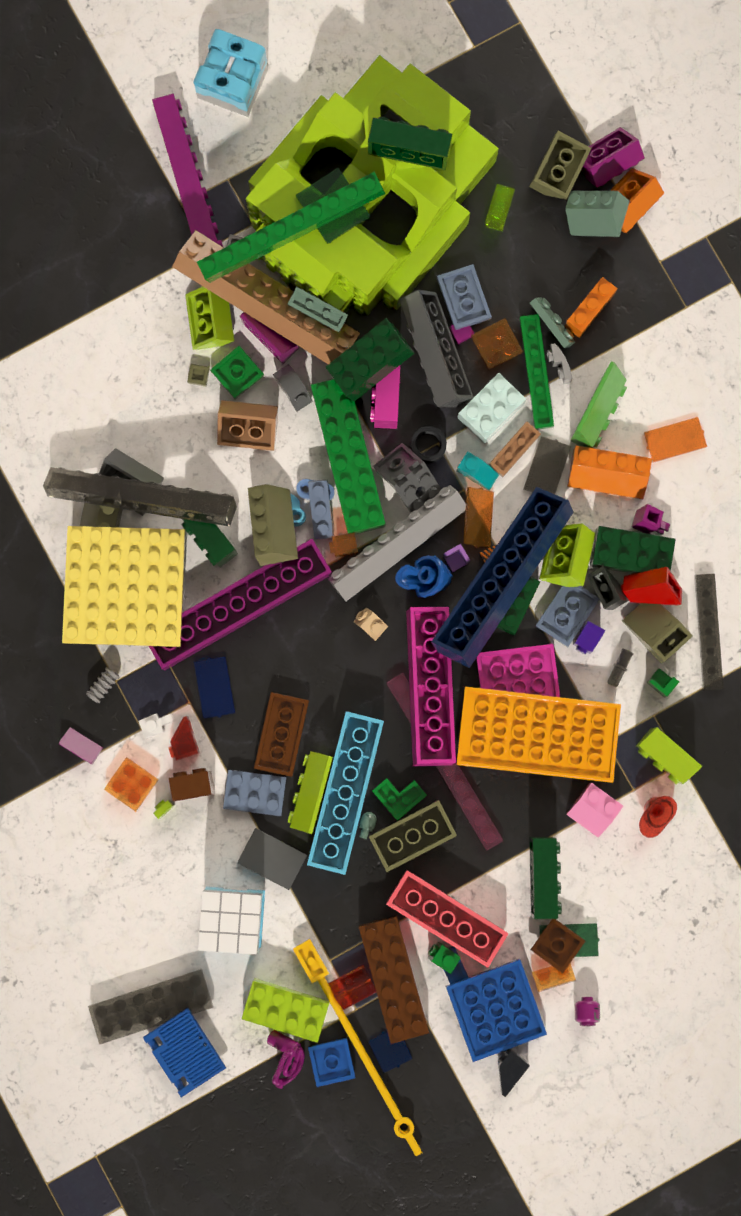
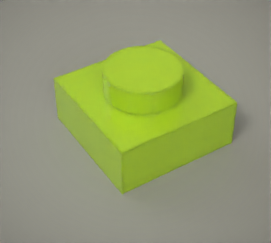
M162 800L154 807L156 811L153 814L158 819H161L175 805L171 800L166 802Z

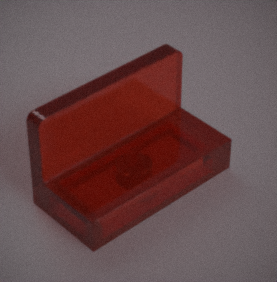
M364 965L329 982L332 993L343 1010L376 993V988Z

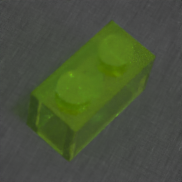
M500 184L496 185L486 217L485 227L503 232L515 189Z

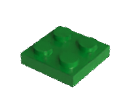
M240 346L236 347L210 369L211 373L235 400L264 376V373Z

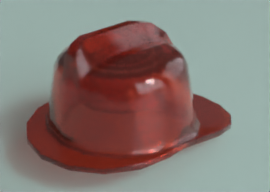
M670 796L650 798L645 803L644 813L639 822L642 835L647 838H653L664 830L676 815L677 803Z

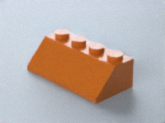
M575 446L567 487L643 500L650 476L652 458Z

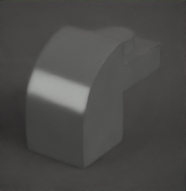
M289 364L273 374L280 388L297 412L313 402L303 382Z

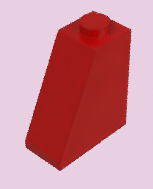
M668 567L624 576L621 590L632 603L682 604V588Z

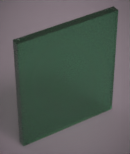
M337 168L295 196L302 207H305L349 185L340 169ZM363 205L317 229L325 242L329 244L358 224L369 219L370 214Z

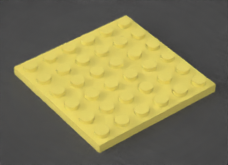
M68 526L62 643L181 647L186 530Z

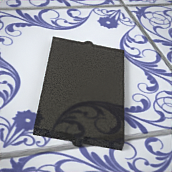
M541 436L523 490L533 493L535 488L538 487L555 494L571 446L560 443L557 439L551 440Z

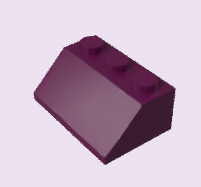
M619 127L588 146L591 150L581 171L594 186L599 187L606 184L610 179L621 175L623 171L645 159L639 139Z
M244 312L240 315L243 325L282 364L299 349L298 345Z

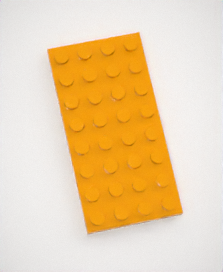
M465 687L456 765L613 783L621 704Z

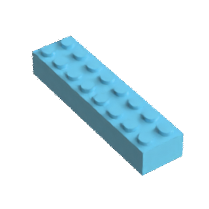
M346 711L307 863L308 866L346 874L384 721Z

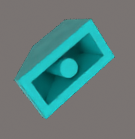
M468 451L457 467L458 473L490 491L499 476L486 462Z

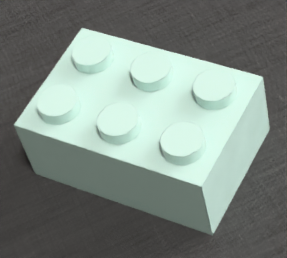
M498 373L458 413V419L485 444L525 404L526 398Z

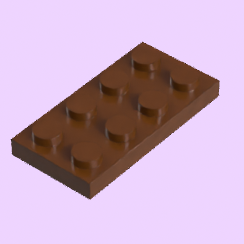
M271 692L254 769L293 777L309 700Z

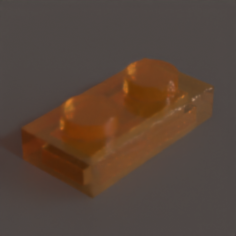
M571 963L563 974L553 966L532 972L538 992L576 981Z

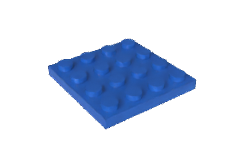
M520 959L446 985L473 1062L547 1035Z

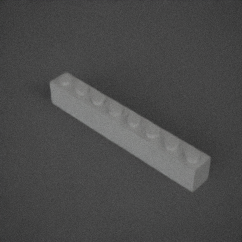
M451 485L441 489L439 494L427 500L418 510L411 512L405 520L395 524L388 533L381 535L376 542L365 547L359 555L348 560L346 565L335 570L328 577V580L345 601L349 600L467 510L468 506L459 492Z

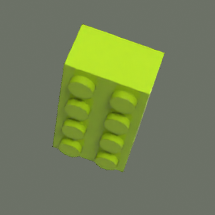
M254 978L242 1020L318 1043L329 1001Z

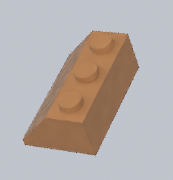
M221 400L218 411L217 445L274 451L278 423V406Z

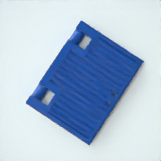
M186 1008L143 1037L144 1041L151 1047L153 1055L171 1083H174L178 1089V1094L181 1098L226 1069L225 1064L189 1008ZM157 1036L160 1038V1040H161L162 1043H163V1044L160 1045V1046L158 1045V1043H157L156 1040L154 1039V1038L157 1037ZM183 1076L189 1083L187 1086H185L180 1079Z

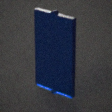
M226 657L208 658V660L194 662L203 718L216 716L221 718L222 715L235 713Z

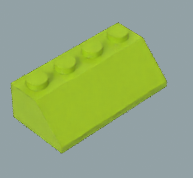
M310 751L309 755H305L303 766H306L305 773L300 774L298 785H301L300 792H295L293 804H296L294 812L290 811L288 823H291L290 828L313 834L334 757Z

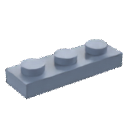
M328 479L308 481L314 540L334 538Z

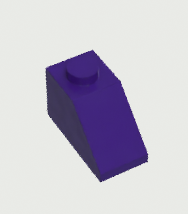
M587 621L581 628L573 645L576 646V650L580 653L590 654L606 630Z

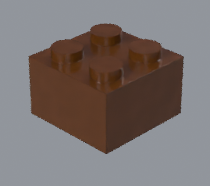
M206 768L192 770L193 774L188 775L187 771L173 773V777L169 778L172 802L215 794L211 771H206Z

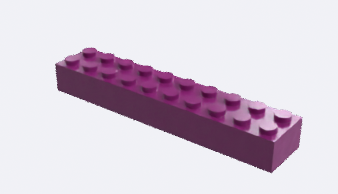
M310 539L297 547L298 559L265 565L183 612L181 647L149 646L161 669L164 671L331 576L332 571L314 540Z

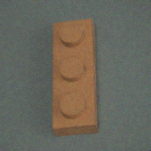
M526 422L493 458L489 466L501 477H504L539 438L541 433Z

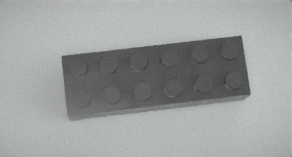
M417 290L399 299L401 311L407 320V328L414 340L413 345L420 356V365L425 370L427 384L431 387L434 403L437 407H457L472 400L474 397L437 293Z

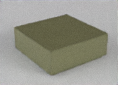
M191 364L187 383L207 387L210 367Z

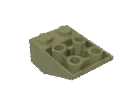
M640 603L622 620L660 663H664L693 637L684 625L661 604Z

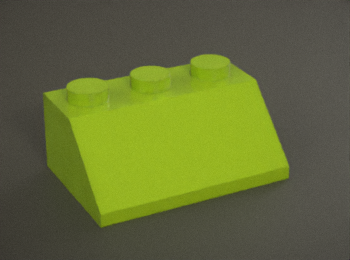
M203 286L185 294L193 350L220 347L234 341L229 302Z
M583 523L565 525L544 556L539 579L565 587L584 586L596 533Z
M657 727L651 728L636 745L639 748V754L646 759L648 757L654 761L653 766L661 772L663 770L669 774L668 779L676 785L677 783H686L702 767Z

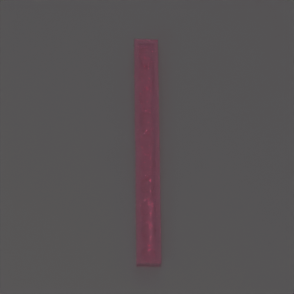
M402 673L386 684L411 724L409 682ZM456 763L453 765L436 766L486 851L503 841L502 837L460 767Z

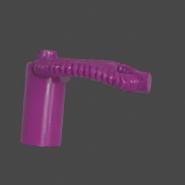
M273 1030L267 1038V1044L283 1052V1055L272 1078V1082L277 1088L283 1089V1086L291 1082L301 1071L305 1053L299 1042L277 1030ZM282 1069L283 1075L286 1076V1078H279Z

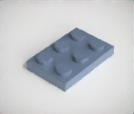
M473 264L437 276L455 330L491 319L492 316Z
M562 586L536 624V627L568 648L600 599L582 586Z
M228 770L223 809L282 816L287 777Z

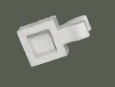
M156 713L139 720V724L145 739L165 732L163 726L174 722L175 719L173 714L159 718Z

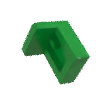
M440 942L432 945L428 952V959L450 974L461 959L458 954Z

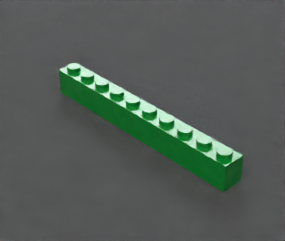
M374 171L197 261V264L204 279L211 283L386 193Z

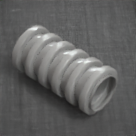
M106 667V671L101 673L102 676L97 678L98 681L93 683L94 686L90 687L91 690L86 692L87 696L96 703L101 702L100 699L104 698L105 693H108L107 690L111 689V685L116 683L115 680L120 678L109 667Z

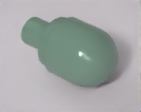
M366 812L362 815L359 823V828L362 829L360 838L367 839L368 833L374 830L377 822L374 813Z

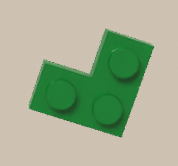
M387 778L372 790L397 821L427 796L415 780L400 793Z

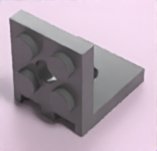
M403 443L373 466L375 471L395 489L410 513L418 510L427 500L439 494L441 490L424 461ZM422 486L421 491L415 494L416 489Z

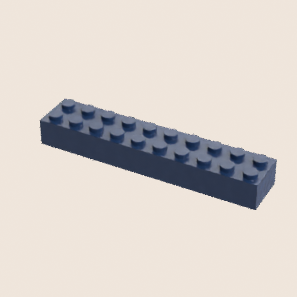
M535 488L431 641L438 653L470 668L574 513L569 500L541 488Z

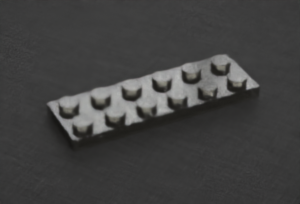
M202 969L88 1006L99 1045L161 1025L186 1008H189L191 1013L195 1014L214 1007Z

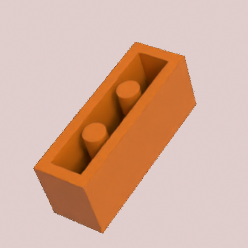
M602 277L567 320L565 327L580 338L615 295L618 288Z

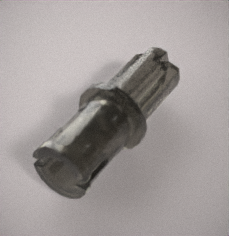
M622 648L616 664H613L614 668L607 681L609 685L613 687L619 685L624 672H627L626 668L634 653Z

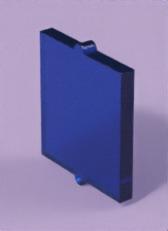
M382 1032L380 1036L368 1041L383 1073L395 1067L400 1068L401 1064L413 1059L405 1041L391 1044L388 1032Z

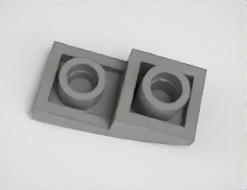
M555 343L551 344L549 350H547L548 362H552V367L560 366L558 368V377L562 379L563 384L571 383L573 378L564 354Z

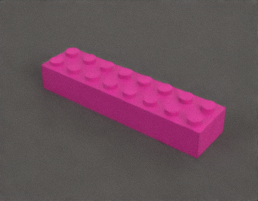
M410 607L406 611L413 766L453 765L456 763L451 659L438 653L431 642L448 618L449 607Z

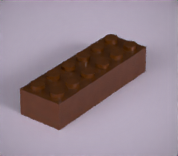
M397 915L359 925L390 1043L393 1044L428 1034L427 1022Z

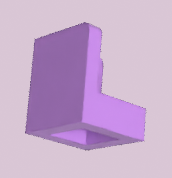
M461 544L443 554L452 573L470 562Z

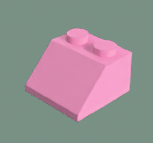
M588 783L566 815L599 838L616 818L623 805L593 783Z

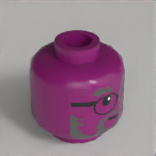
M581 997V1001L575 1003L576 1022L580 1023V1026H596V1023L601 1019L600 1004L597 1001H593V997Z

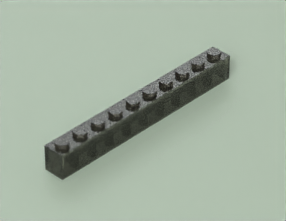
M50 467L43 484L47 496L52 498L229 527L237 508L234 496L229 494H216L210 491L179 488L173 485L141 482L136 479L129 480L117 476L110 477L99 473L91 474L80 470H67L62 467Z

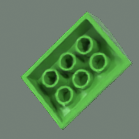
M611 361L570 440L579 446L588 448L598 447L602 439L599 435L602 430L606 431L610 423L608 417L610 413H615L619 405L616 401L619 396L623 397L627 389L624 386L627 380L615 362Z

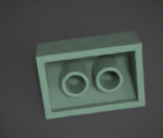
M570 191L565 208L570 234L572 236L620 237L630 201L619 191Z

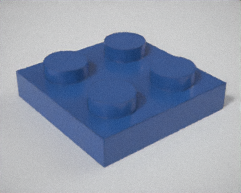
M347 1038L308 1046L317 1087L356 1078Z

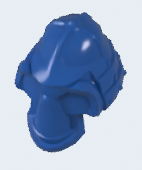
M428 555L416 560L414 567L410 565L401 567L395 579L402 588L407 590L415 589L417 597L426 598L445 590L450 585L453 575L436 556Z

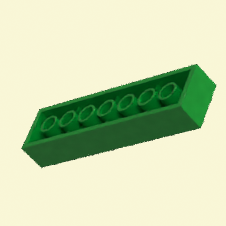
M334 379L312 384L311 390L348 536L384 528L386 523L355 401L346 397Z

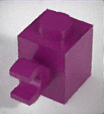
M646 504L636 510L631 527L645 534H651L656 531L658 534L663 535L664 531H669L670 524L661 521L663 511Z

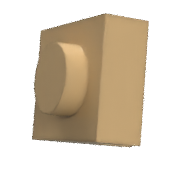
M368 608L360 611L354 620V623L375 641L388 627Z

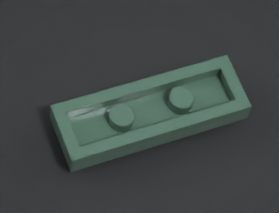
M296 287L288 302L289 306L337 332L341 330L348 316L346 313Z
M535 298L530 302L564 348L570 347L575 343L572 332L567 328L565 329L561 324L562 319L559 315L552 312L550 309L551 305L545 298Z

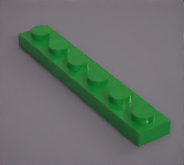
M539 314L520 316L534 428L536 430L554 428Z

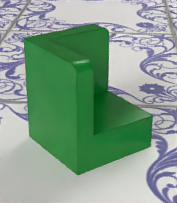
M659 668L646 683L665 698L678 685L679 681L675 677L671 678Z

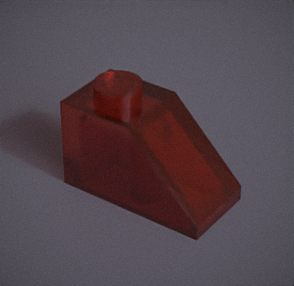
M189 716L182 718L170 741L171 746L168 747L171 757H175L176 761L200 754Z

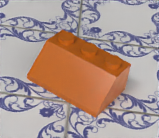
M631 168L610 190L619 191L630 201L621 231L627 233L632 229L638 220L664 194L656 177Z

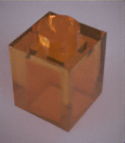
M355 533L332 536L333 542H329L330 553H334L335 558L358 554Z

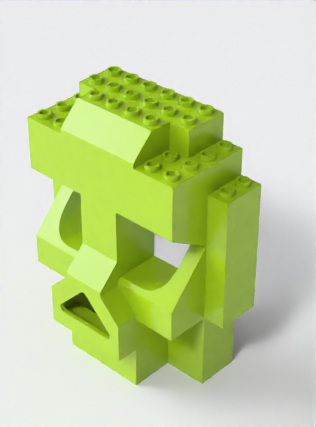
M379 55L344 98L335 92L329 100L322 95L316 100L248 181L250 194L246 197V202L252 223L251 226L258 231L374 171L386 194L257 260H263L266 263V267L273 273L275 271L281 275L280 278L285 283L293 284L295 287L306 291L344 313L354 304L355 310L360 314L365 313L368 316L381 299H383V303L391 309L393 307L397 310L401 306L399 299L412 293L468 225L470 212L460 204L494 165L499 148L469 125L471 110L410 63L401 72ZM390 109L405 122L409 123V125H424L432 130H447L452 134V142L446 170L368 155V138L373 118L383 117ZM325 147H336L352 158L353 161L326 194L323 195L309 184L300 173L317 151ZM390 190L409 203L417 215L413 227L401 245L386 243L362 226Z

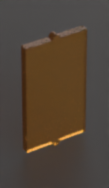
M698 417L644 432L647 443L646 449L649 450L653 463L707 447L704 438L705 431L702 430Z
M467 487L464 544L473 545L475 548H490L494 492L483 490L482 487L478 489Z

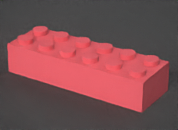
M407 869L386 902V905L487 968L509 934Z

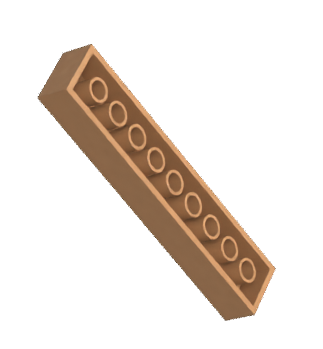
M196 230L179 251L172 266L174 269L327 364H330L351 347L360 334L345 323L341 330L337 332L289 306L288 302L294 291L249 263L209 283L204 279L197 261L223 249V247Z

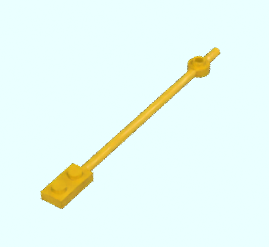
M311 939L306 940L293 948L311 983L319 982L395 1119L394 1131L396 1135L400 1138H406L414 1155H420L422 1151L412 1135L414 1131L412 1120L408 1117H402L325 979L329 971ZM401 1124H407L408 1128L402 1130L400 1128Z

